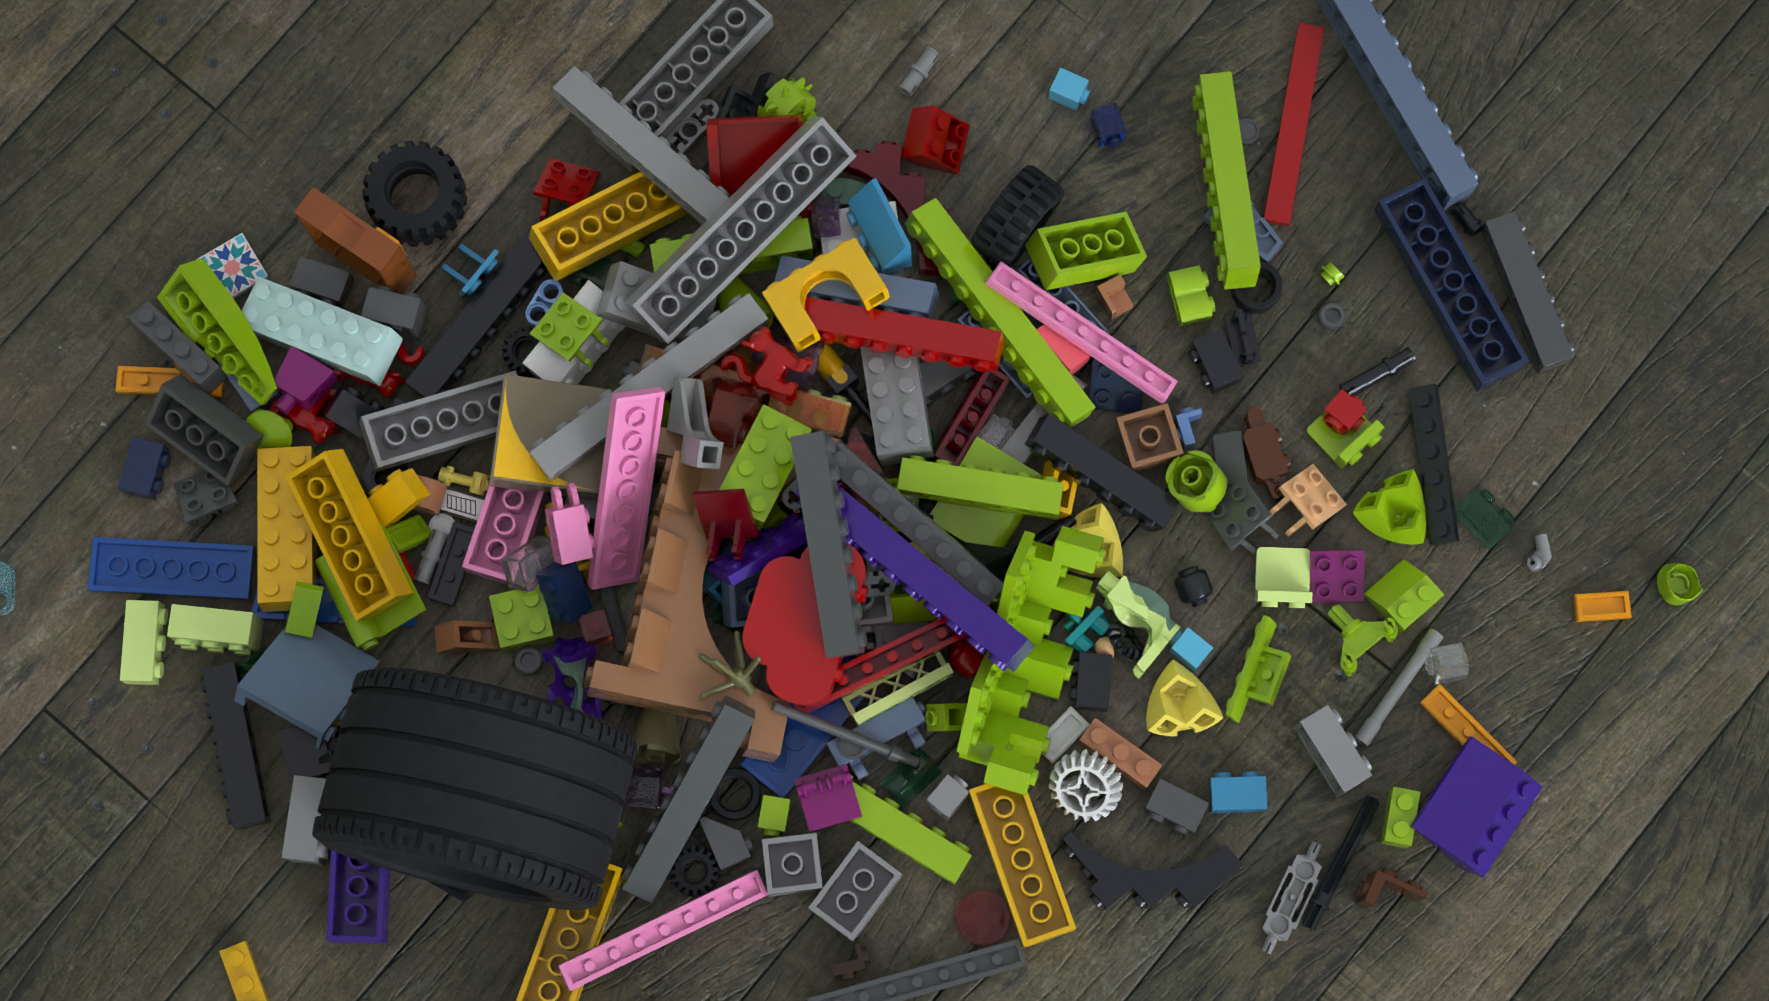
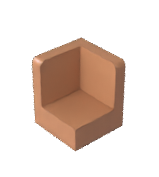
M1121 274L1097 286L1096 295L1111 320L1133 309V303L1124 289L1125 281Z

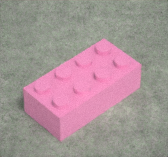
M489 486L462 565L466 573L517 588L549 492L539 490L522 491Z

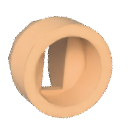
M1109 636L1099 638L1095 643L1096 653L1112 655V658H1114V650Z

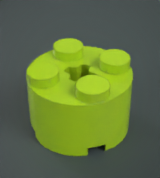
M1202 451L1187 452L1188 454L1181 458L1178 456L1171 462L1166 472V483L1168 484L1169 491L1189 511L1212 512L1226 493L1228 480L1224 472L1208 454Z

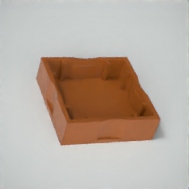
M314 187L311 188L293 212L315 244L377 286H386L393 289L394 293L403 294L417 275L400 245Z

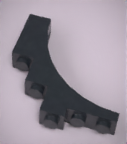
M1071 831L1061 840L1064 844L1061 847L1064 853L1071 860L1076 858L1082 865L1079 868L1081 873L1089 881L1094 879L1096 882L1089 888L1091 892L1089 899L1098 909L1103 907L1106 911L1130 890L1134 892V895L1131 897L1141 909L1144 907L1148 910L1152 909L1172 890H1175L1177 894L1174 897L1185 909L1189 906L1193 910L1244 866L1227 845L1209 857L1188 866L1170 870H1142L1126 867L1103 858L1086 847Z

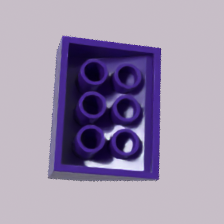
M1469 736L1410 827L1463 870L1484 878L1542 789V786L1523 770L1475 738Z

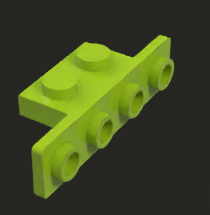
M1264 615L1261 622L1255 628V638L1252 646L1246 652V662L1243 670L1237 675L1235 691L1226 704V715L1237 723L1242 718L1248 699L1273 706L1292 657L1288 652L1269 647L1277 626L1269 616Z

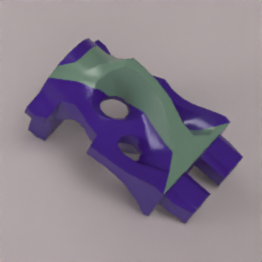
M586 636L573 639L557 638L554 648L543 650V658L547 663L553 665L555 671L554 685L548 686L547 700L556 702V698L561 697L565 701V706L603 719L601 699L593 697L590 702L584 699L585 691L588 690V688L583 687L585 668L590 660L595 658L597 652L595 645L587 644ZM567 677L572 678L576 683L575 688L567 686L564 683V679Z

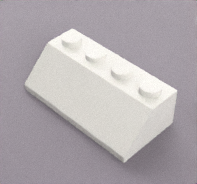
M588 280L574 297V300L596 314L603 291ZM601 318L603 322L597 330L611 343L625 326ZM590 335L581 346L580 351L593 362L591 368L587 367L585 363L580 362L576 357L571 362H568L540 341L523 361V364L536 379L578 385L586 373L592 370L594 363L609 348L610 344L606 348Z

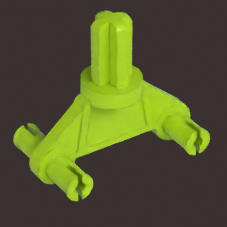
M1340 605L1333 606L1328 612V616L1342 630L1343 648L1340 665L1344 674L1349 677L1353 676L1352 673L1355 674L1358 667L1356 659L1381 638L1384 637L1387 642L1391 643L1393 639L1396 640L1398 635V626L1392 618H1387V621L1361 622L1359 619L1354 620Z

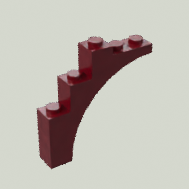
M882 141L881 144L875 143V153H870V151L865 149L854 150L856 157L842 170L867 182L876 178L884 194L896 202V206L906 220L912 211L924 205L926 177H921L920 174L912 172L906 173L905 176L900 175L902 148L896 142ZM945 209L946 212L950 215V209ZM915 238L919 254V275L942 277L938 267L932 259L924 254L922 246Z

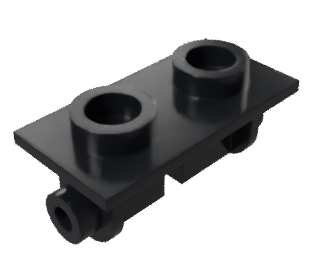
M1237 309L1233 311L1234 314L1224 315L1231 349L1239 366L1261 362L1251 312Z

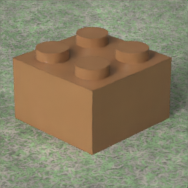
M1168 403L1116 418L1114 425L1126 464L1138 473L1166 465L1178 456L1180 458L1183 456V449Z

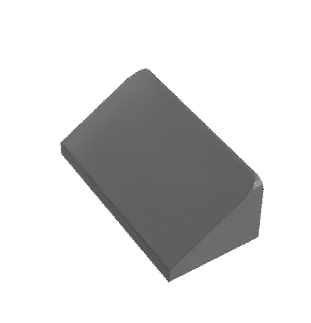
M1237 430L1212 435L1215 462L1227 477V487H1232L1242 477L1247 478L1242 432Z

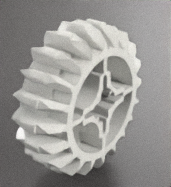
M1087 749L1083 750L1081 755L1075 750L1070 756L1066 754L1062 757L1061 761L1056 762L1054 770L1050 774L1049 789L1053 790L1051 799H1058L1056 808L1065 807L1064 815L1071 812L1074 814V820L1078 819L1079 816H1083L1086 823L1090 817L1095 821L1099 820L1101 815L1106 818L1110 810L1116 809L1117 802L1122 797L1120 791L1123 788V783L1119 781L1121 773L1114 772L1115 764H1107V756L1100 759L1098 758L1097 751L1091 756ZM1081 771L1079 775L1066 778V775L1070 772ZM1106 794L1102 799L1091 801L1093 796Z

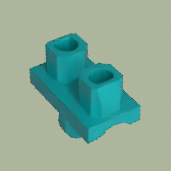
M1097 606L1084 621L1081 620L1083 617L1065 612V616L1069 620L1063 628L1068 632L1074 626L1077 628L1065 639L1064 645L1074 647L1079 653H1087L1094 646V643L1085 636L1086 632L1091 628L1102 637L1110 626V623L1103 616L1104 610Z

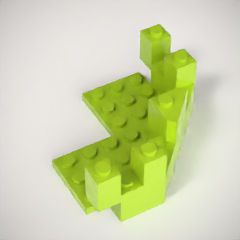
M1062 526L1055 547L1034 541L1035 533L1024 531L1005 576L997 614L1024 635L1034 645V648L1014 672L1009 668L1002 671L987 658L990 653L986 651L970 689L957 747L960 758L987 766L984 783L1022 795L1027 794L1030 785L1035 786L1039 775V770L1035 769V765L1039 763L1042 753H1048L1051 738H1047L1049 726L1020 718L1022 708L1028 707L1031 693L1059 701L1064 681L1070 680L1074 667L1070 665L1074 647L1044 639L1045 635L1049 636L1052 629L1053 620L1050 619L1052 610L1055 609L1083 617L1086 607L1092 608L1096 594L1091 592L1094 581L1067 574V571L1071 567L1093 574L1097 564H1103L1106 549L1102 548L1103 537Z

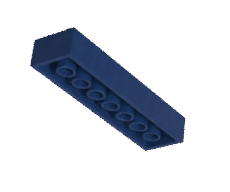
M1426 178L1380 200L1374 211L1475 390L1478 392L1523 369L1529 362L1528 357Z

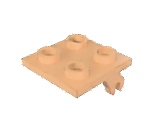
M1312 464L1278 488L1285 497L1269 511L1274 515L1292 501L1301 512L1303 517L1285 532L1286 536L1289 537L1306 523L1312 530L1347 504L1316 466Z

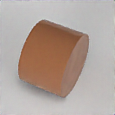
M417 475L431 495L412 510L429 515H439L448 486L437 480Z

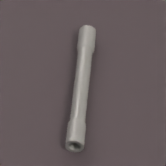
M1430 628L1417 646L1416 652L1372 715L1366 719L1355 735L1354 739L1357 742L1368 747L1380 730L1381 724L1422 665L1433 654L1444 638L1439 632Z

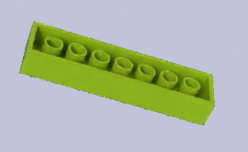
M1232 72L1201 74L1198 85H1194L1195 96L1192 97L1193 111L1198 112L1196 132L1197 136L1201 135L1202 144H1199L1200 159H1205L1203 181L1204 184L1208 183L1209 192H1206L1207 207H1212L1210 229L1211 232H1215L1216 240L1213 241L1214 255L1219 256V265H1217L1218 281H1223L1224 290L1256 287L1261 266Z

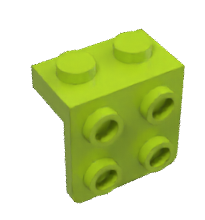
M1321 415L1307 428V434L1343 469L1348 463L1353 466L1363 456L1361 451L1367 445L1372 448L1382 439L1380 433L1384 426L1378 420L1371 424L1363 415L1362 417L1365 421L1356 432L1351 429L1346 435L1343 434L1342 436L1329 429L1323 422L1324 417Z

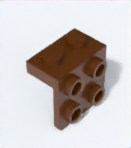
M1382 868V871L1376 870L1368 874L1365 881L1360 882L1355 896L1359 897L1356 902L1357 905L1369 908L1376 904L1382 887L1417 902L1426 899L1428 893L1422 891L1423 886L1411 880L1407 882L1398 880V874Z

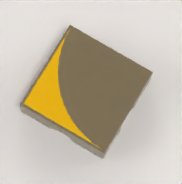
M504 374L488 486L550 492L552 487L558 486L562 496L568 497L567 484L574 482L579 499L596 501L600 488L605 442L551 482H549L531 458L530 451L533 450L531 446L540 438L545 437L547 440L554 435L555 432L553 430L564 421H567L569 424L576 419L577 416L575 414L586 405H589L591 408L598 403L599 400L597 398L608 389Z

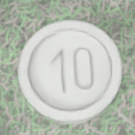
M441 513L437 516L435 515L430 520L429 528L449 534L455 521L450 515Z

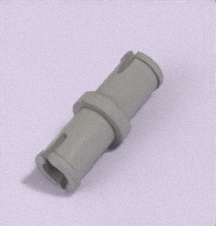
M926 47L916 64L910 66V72L901 85L898 86L901 94L911 98L920 83L927 80L929 77L928 72L940 58L936 50Z
M432 529L425 551H421L422 559L414 579L430 584L431 577L437 562H440V555L449 534Z

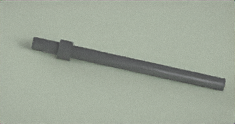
M775 700L772 703L771 711L885 755V759L895 763L900 761L913 767H917L920 758L902 751V747L892 743L889 745L779 701Z

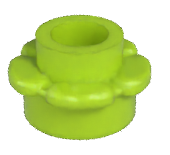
M1331 262L1325 267L1321 266L1324 271L1320 275L1331 286L1334 283L1339 285V282L1345 277Z

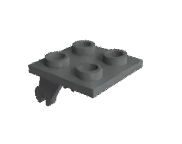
M1242 477L1226 491L1215 510L1209 513L1205 512L1232 551L1242 544L1256 556V545L1247 536L1259 526L1268 531L1275 539L1281 536L1276 531V527L1268 521L1273 515L1246 477Z

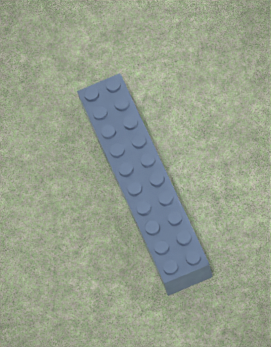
M1316 0L1421 179L1426 178L1443 210L1447 211L1468 200L1478 185V176L1472 167H1468L1465 162L1462 148L1453 142L1449 126L1446 122L1442 123L1437 115L1438 108L1433 100L1427 98L1424 93L1425 87L1420 78L1414 76L1411 71L1412 65L1406 55L1403 56L1398 49L1399 43L1393 33L1389 34L1385 27L1386 22L1380 11L1376 12L1372 5L1373 0Z

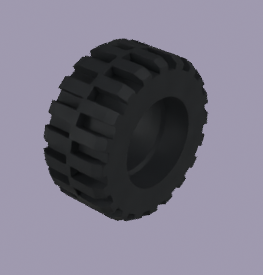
M405 141V146L392 145L390 146L392 151L387 154L382 151L377 155L379 161L377 163L371 162L368 167L370 175L364 176L363 184L365 189L362 190V195L366 203V210L376 227L378 226L397 239L401 245L407 242L409 246L418 247V242H423L427 246L433 244L432 239L436 237L440 241L446 238L445 232L448 229L452 232L458 226L456 223L457 218L462 219L465 213L463 206L467 205V196L465 194L467 189L458 167L449 154H444L443 150L436 145L431 148L427 142L420 141L419 146H415L413 141ZM414 174H425L433 177L438 183L439 193L434 203L428 209L416 214H405L394 208L391 202L392 193L402 179Z
M1033 165L1025 166L1001 192L977 226L971 239L973 247L997 265L1000 261L1009 267L1013 265L1027 249L1025 244L1034 232L1045 226L1064 196L1062 186Z

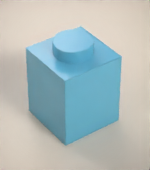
M1060 67L1049 90L1048 99L1077 111L1080 103L1085 105L1091 91L1088 90L1089 80Z
M1187 628L1184 633L1179 630L1169 642L1173 645L1169 652L1193 672L1196 671L1213 649L1210 644L1190 628Z

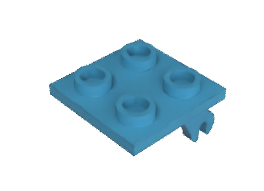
M461 243L458 249L480 266L478 270L468 280L446 264L441 267L446 274L464 286L457 294L460 297L465 293L470 296L482 282L478 277L482 273L487 275L498 262L495 256L499 253L494 249L485 260Z

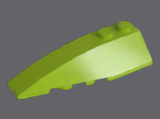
M203 258L179 265L157 296L158 300L193 343L198 342L204 348L206 355L222 364L221 369L227 375L233 374L238 379V385L260 405L266 404L277 387L265 354L248 320Z

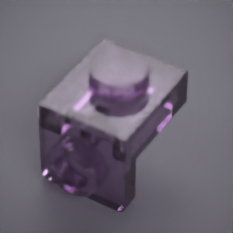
M826 196L813 201L812 220L816 238L841 235L840 198Z

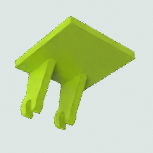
M565 293L559 296L530 332L532 337L568 362H571L576 357L589 368L592 367L593 362L580 351L581 346L589 336L592 335L606 348L610 344L597 330L603 320Z

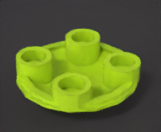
M257 409L246 418L245 422L264 435L258 449L292 446L293 435L291 431L293 430V425L289 419L264 409Z

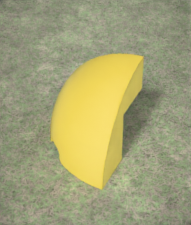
M1100 503L1074 517L1076 524L1071 528L1103 537L1102 548L1106 549L1103 564H1097L1093 574L1071 567L1068 568V571L1103 578L1108 571L1115 577L1123 576V554L1120 538L1115 523L1105 506Z
M1172 660L1159 676L1151 692L1146 713L1148 731L1163 736H1177L1178 731L1193 729L1194 733H1198L1222 720V712L1208 689L1192 672L1177 661Z

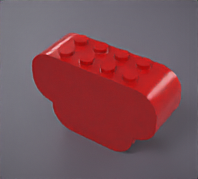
M850 546L854 558L853 563H850L851 572L856 575L858 590L855 591L856 602L865 603L869 591L868 586L865 585L867 579L866 565L859 552ZM808 547L804 550L800 559L789 556L779 557L770 561L764 567L759 577L742 636L747 654L753 660L760 656L761 661L759 664L767 667L766 677L772 692L787 702L805 707L816 706L824 702L831 695L835 683H841L845 667L841 665L843 657L826 658Z

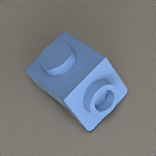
M1188 407L1178 412L1179 415L1175 416L1174 424L1183 451L1194 448L1196 442L1189 422L1201 419L1203 414L1201 408L1194 410V407Z

